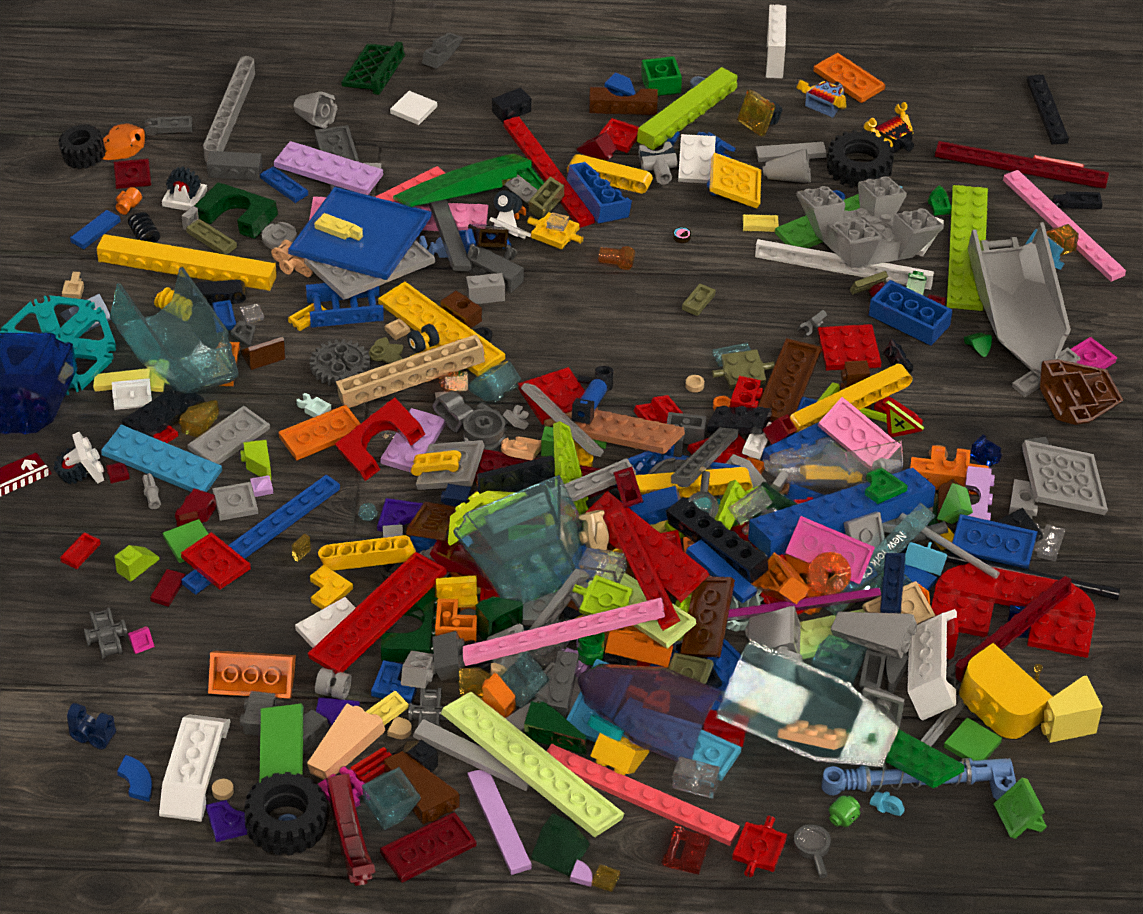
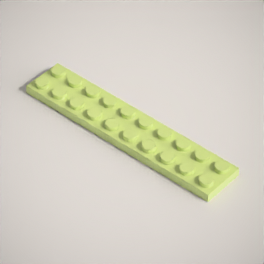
M469 692L443 707L441 714L592 836L597 837L623 819L624 813L474 693Z

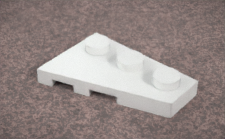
M344 597L295 624L296 631L314 648L355 607Z

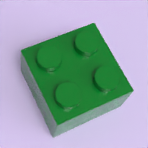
M675 56L642 60L641 77L645 89H658V95L681 93L682 76Z

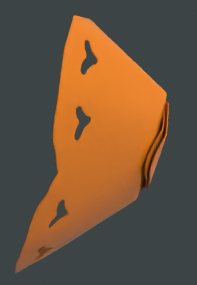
M131 124L114 126L109 131V134L103 138L107 151L104 154V158L101 159H124L137 154L145 144L144 129ZM136 134L140 136L139 141H137L135 138Z

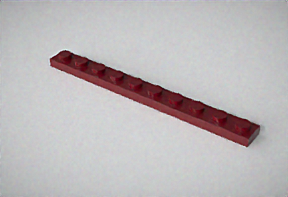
M938 141L935 157L998 168L1011 172L1019 170L1021 173L1097 188L1106 189L1109 172Z

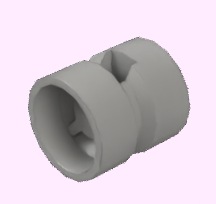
M321 668L315 683V693L325 696L331 694L333 698L345 700L351 686V674L343 672L335 674L333 670Z

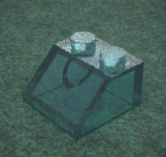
M509 360L492 366L465 387L486 402L490 400L498 401L504 397L503 393L505 391L509 392L516 388V383L521 378Z
M400 767L362 785L363 800L384 830L402 822L421 799Z

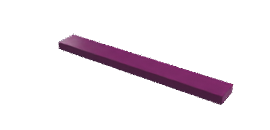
M880 588L804 598L797 604L784 601L730 609L727 621L746 619L790 606H795L796 611L874 600L881 596Z

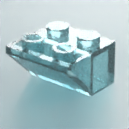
M828 635L818 646L811 664L813 668L825 673L828 677L853 685L868 648Z

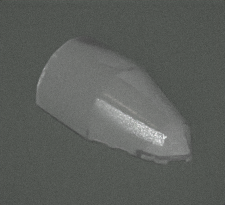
M825 437L815 440L816 444L808 446V443L801 444V449L794 451V448H789L771 454L770 460L764 459L765 470L774 478H777L782 470L788 473L785 484L843 490L868 482L866 480L867 473L882 467L890 474L901 472L903 466L902 443L900 440L847 451L832 437Z

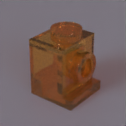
M457 371L447 372L448 375H442L439 378L440 387H443L445 392L452 390L468 391V372L461 371V375Z

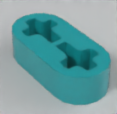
M590 715L587 723L589 727L614 740H621L624 733L622 728L602 717Z

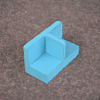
M910 542L906 551L905 564L941 576L947 554L931 549L932 542H929L927 547Z

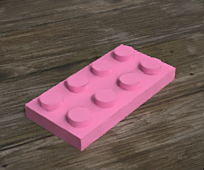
M843 397L817 425L871 471L874 460L878 458L890 460L901 447L900 444Z

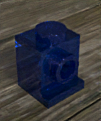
M982 435L972 444L970 458L981 465L989 466V468L994 463L997 464L1002 457L1001 447L987 440L985 435Z

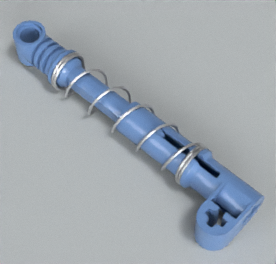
M964 758L960 762L964 764V772L943 783H951L953 786H957L963 782L965 785H972L978 781H989L992 795L998 800L1016 784V779L1010 758L973 761L971 758ZM884 764L883 770L871 771L868 765H862L855 769V771L850 769V772L848 769L843 771L837 766H830L823 773L821 787L826 794L837 795L841 791H845V788L850 790V787L852 790L856 788L862 792H869L871 787L874 791H879L882 785L890 784L894 790H898L902 783H910L914 789L926 784L899 769L887 770L886 764ZM892 784H899V786L894 788ZM873 785H880L878 789L873 787Z

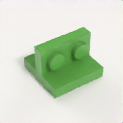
M1021 778L994 803L1009 836L1016 839L1027 828L1042 832L1047 827L1041 816L1045 812L1026 778Z

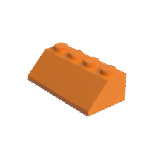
M214 650L210 652L208 694L250 696L251 691L276 693V698H291L296 655Z

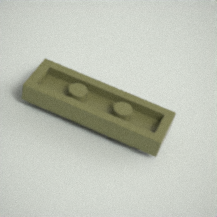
M200 219L186 227V232L219 254L227 255L237 248V243Z

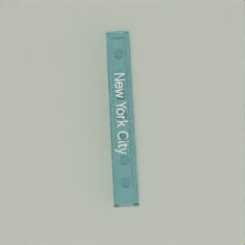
M920 503L874 549L861 583L858 585L845 579L831 594L864 590L884 570L885 553H900L936 515ZM850 603L827 606L825 608L837 616L838 612H842Z

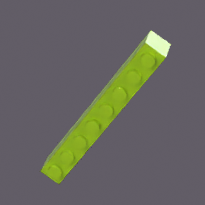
M721 67L638 128L637 142L651 150L661 146L668 138H672L677 131L683 130L689 123L703 115L711 107H714L716 103L724 99L728 94L734 92L737 88L738 75Z

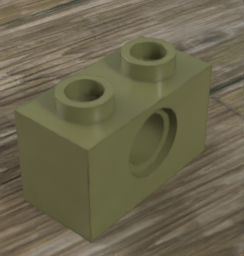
M549 177L529 200V212L540 219L545 217L564 197V185Z

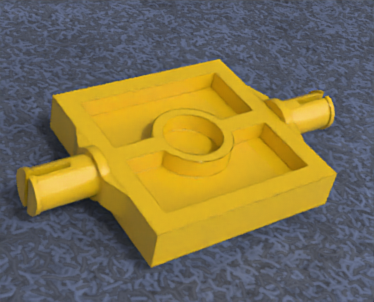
M550 212L539 220L531 216L528 218L527 223L536 226L531 232V238L559 249H563L572 240L580 244L583 242V236L576 234L579 230V223Z

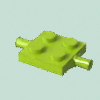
M595 575L592 583L587 588L575 584L572 592L583 595V602L579 612L589 616L629 606L633 589Z

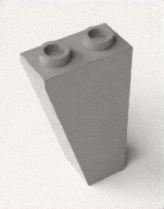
M838 612L831 627V632L835 639L902 659L903 654L909 649L910 638L912 635H915L918 625L912 614Z

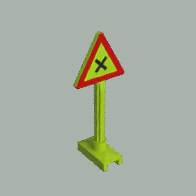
M832 382L818 401L839 392V384ZM890 401L885 403L886 414L867 408L859 410L866 417L886 422L888 435L891 438L921 432L924 429L921 424Z

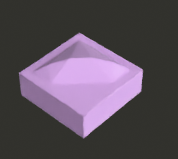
M270 476L250 479L255 497L273 494Z

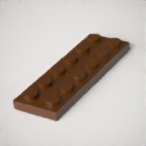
M786 338L758 407L771 408L772 415L769 421L774 422L776 419L787 414L790 417L793 413L797 412L821 354L822 347Z

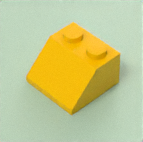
M600 733L590 756L596 759V763L605 767L609 765L614 768L613 771L625 776L636 771L649 754L650 749L623 736L618 741Z

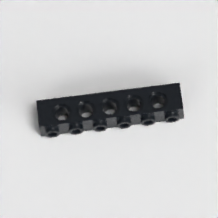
M683 497L666 510L669 525L694 543L699 540L705 542L749 583L752 584L769 570L768 557L763 551H758L749 541H744L735 531H730L721 521H716L708 512L698 508L694 502L688 501Z

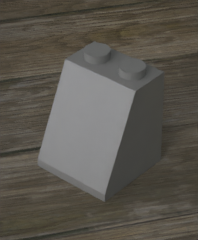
M795 606L749 618V625L746 626L748 644H745V655L749 656L751 663H761L762 652L774 651L780 646L788 647L789 651L800 654L801 624Z

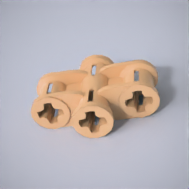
M285 239L278 248L272 249L273 258L279 262V266L285 274H291L293 269L306 277H310L313 274V271L305 265L304 258L288 254V248L292 244L291 241Z

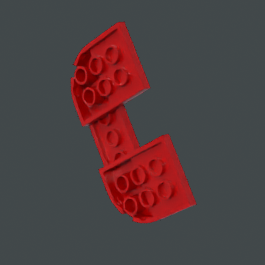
M968 563L953 567L940 576L936 583L931 608L935 616L955 609L957 611V618H959V632L987 637L994 603L1025 609L1027 604L1032 603L1042 592L1047 591L1059 580L994 568L1000 572L999 576L995 579ZM1071 583V594L1031 626L1027 646L1088 658L1096 615L1095 607L1090 597Z

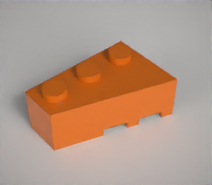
M775 552L768 559L769 570L752 583L753 586H756L766 596L797 604L802 600L809 590V587L795 568Z

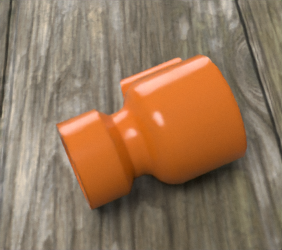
M133 187L128 188L126 192L122 191L116 197L118 203L115 207L117 211L126 215L131 208L136 207L142 200V194Z

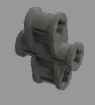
M110 607L95 613L90 611L89 615L93 629H84L87 646L98 642L102 659L116 653L119 655L123 654L119 637H128L124 619L119 623H114Z
M438 687V689L420 688V705L409 703L408 719L410 722L418 720L419 726L424 719L439 727L440 720L451 722L441 714L443 707H445L441 706V687Z

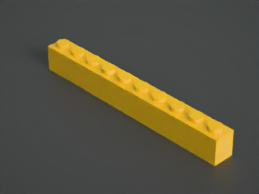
M106 234L103 235L97 246L98 261L210 281L241 280L245 283V287L268 291L271 290L277 277L276 263Z

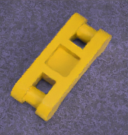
M457 450L417 454L414 456L411 473L415 476H420L423 472L441 470L456 472L462 455Z

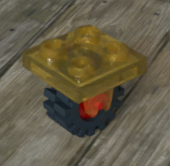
M751 89L746 92L737 120L759 136H765L769 124L773 125L779 122L783 109L778 103L775 104V101L771 102L770 99H765Z

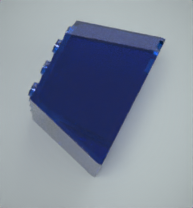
M0 333V433H37L54 421L78 367L72 343H64L56 339V335L53 333Z

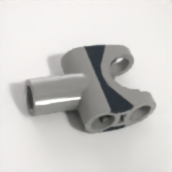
M664 142L663 149L658 151H652L645 145H639L641 170L654 171L657 182L660 184L669 183L672 180L669 168H677V156L672 144Z

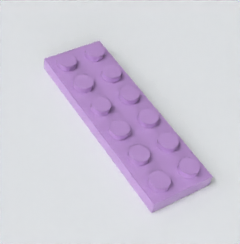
M292 141L287 144L274 160V167L365 195L371 192L383 176V169Z

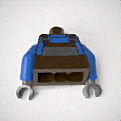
M488 224L468 225V229L465 231L467 246L470 248L467 254L469 259H471L472 255L477 259L480 249L476 246L503 247V249H506L503 255L505 259L509 260L511 258L513 260L517 251L510 247L508 229Z

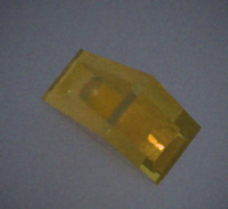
M1069 224L1046 230L1047 236L1064 249L1060 254L1061 256L1076 250L1079 234Z
M212 400L188 407L179 420L182 433L198 438L208 431L219 415L218 401Z
M459 668L460 698L472 692L480 699H483L482 685L492 675L481 668Z

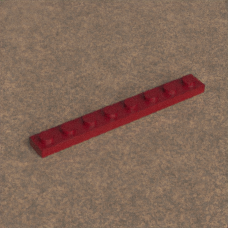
M1064 576L1059 581H1056L1047 591L1042 592L1036 600L1027 604L1025 609L1015 614L1009 622L1000 626L998 631L988 636L978 647L973 648L966 657L960 659L955 665L956 679L962 683L966 668L972 657L992 643L1003 650L1070 595L1071 579Z

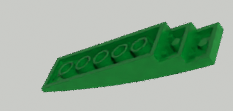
M514 153L488 159L422 182L394 195L393 200L412 207L502 187V180L517 177V170L532 167L531 160Z

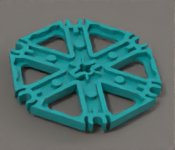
M49 295L50 302H48L46 296H43V303H38L37 299H34L35 306L30 301L0 331V337H4V339H0V357L8 381L10 380L11 384L19 381L16 385L21 391L64 396L63 389L66 395H69L68 390L70 388H75L76 392H79L78 384L81 390H83L112 362L114 358L113 353L108 352L116 351V344L104 310L102 311L101 307L93 310L95 303L90 300ZM59 304L77 306L79 311L60 328L54 307ZM33 313L37 317L42 333L18 331L15 329V326L26 315ZM95 322L101 324L104 332L102 340L79 338ZM54 339L56 340V343H58L59 351H57V349L54 346ZM12 349L34 353L21 365L14 367L10 363L7 351ZM71 357L97 360V362L85 374L78 375L75 372ZM53 363L58 378L56 383L46 384L33 381Z

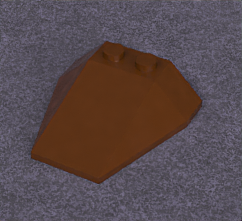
M1059 359L1045 360L1041 364L1040 390L1056 420L1074 425L1090 423L1123 401L1121 394L1106 369Z

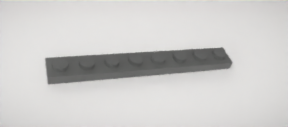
M720 427L671 476V483L678 484L680 487L690 486L738 437V429Z

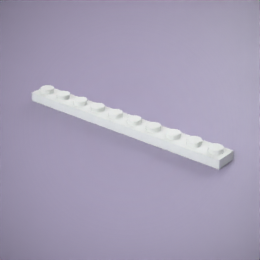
M759 239L756 243L755 257L865 278L886 271L889 276L886 278L887 282L892 280L903 285H907L908 273L920 271L924 273L923 276H927L925 289L931 290L933 271L890 263L851 268L835 253Z

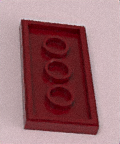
M453 812L381 847L380 853L401 883L477 846V841L457 814Z

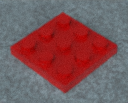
M872 324L818 327L817 334L820 347H822L821 352L826 371L844 369V363L847 361L867 360L869 368H881V359Z
M569 367L518 383L519 391L542 425L544 420L551 417L521 389L524 383L537 386L564 413L572 411L573 402L576 398L580 399L585 391Z

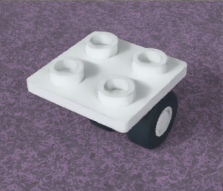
M505 190L498 192L494 197V206L500 212L497 219L490 217L489 221L494 222V226L508 229V233L524 239L526 236L531 237V233L518 228L516 225L514 214L518 213L522 207L520 196Z

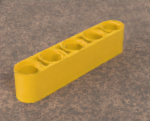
M579 154L574 155L569 163L571 165L586 162L600 174L599 177L601 179L608 180L610 186L636 193H645L653 179L648 171Z
M406 535L324 545L319 549L318 556L323 565L335 571L402 563L410 558L416 550L411 539Z

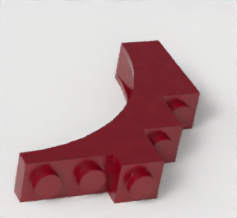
M349 774L326 777L334 826L338 832L348 882L354 883L355 886L368 884L367 880L372 879L371 873H375L374 863L369 857L362 835Z

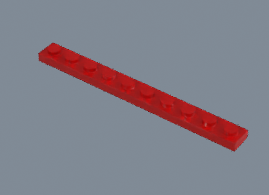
M518 116L504 120L503 126L527 159L531 160L533 167L544 182L549 177H552L564 185V197L559 202L572 220L579 223V228L594 224L595 218L521 118Z

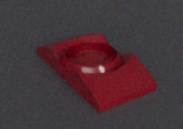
M448 537L445 541L437 540L429 554L436 563L446 568V572H457L461 576H476L477 587L490 590H501L512 568L460 542L450 546L448 544Z

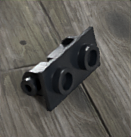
M891 339L884 351L885 356L891 366L902 364L908 373H911L914 367L913 364L906 358L902 346L897 344L894 339Z

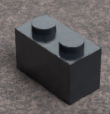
M520 87L492 98V112L503 123L504 120L531 112L532 98Z

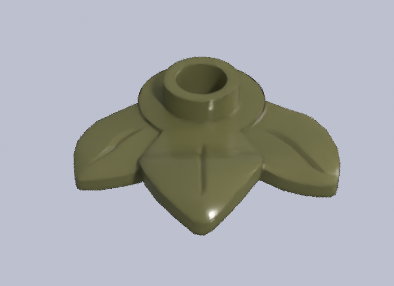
M387 337L378 339L369 350L370 359L386 363L402 360L400 354L403 351V345L389 344Z

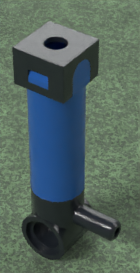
M609 366L597 367L594 378L578 376L577 381L579 383L589 385L581 398H576L572 404V421L586 424L592 422L595 409L606 392L613 388V368Z

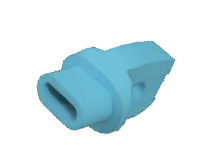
M876 791L870 800V805L877 807V810L882 813L888 812L901 816L905 811L902 801L895 796H890V793L887 791L884 793Z

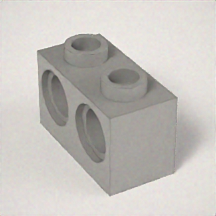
M411 651L402 666L401 685L425 689L428 682H432L433 674H436L434 654Z

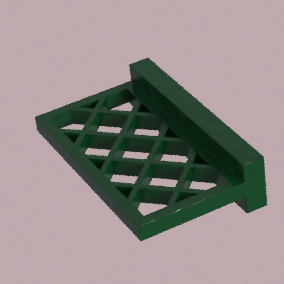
M396 41L393 46L367 43L342 80V86L372 89L373 94L380 95L405 57L403 43Z

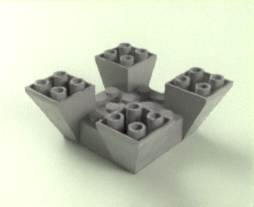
M884 176L879 179H867L866 181L858 182L860 208L853 211H844L845 202L829 187L822 186L816 189L797 191V197L815 234L851 268L913 258L944 228V225L926 209L910 212L903 211L897 214L907 193L890 177Z

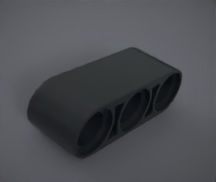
M241 280L198 282L192 288L194 304L197 306H213L212 303L227 300H230L231 304H240L246 300L245 283Z

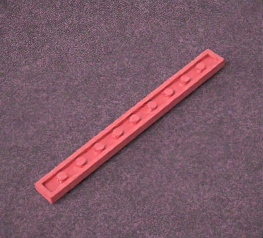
M551 744L547 749L550 755L585 783L728 846H731L740 831V826L627 776L618 774L611 769Z

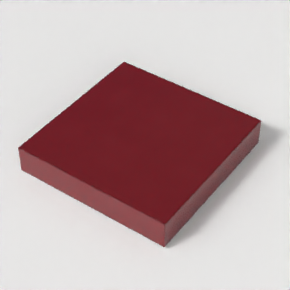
M149 159L114 162L116 189L151 186Z

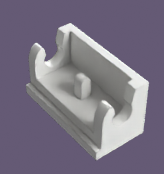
M150 378L112 382L114 410L139 408L151 402Z

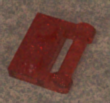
M674 826L671 832L672 839L667 854L663 856L662 864L669 868L699 875L709 846L710 836L687 831L681 826ZM680 840H685L686 843L681 859H676L675 854Z

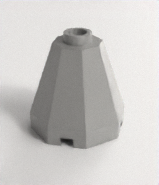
M320 91L299 96L294 102L295 113L311 125L324 129L328 127L326 126L327 124L334 122L337 104L333 102L335 100L333 95Z

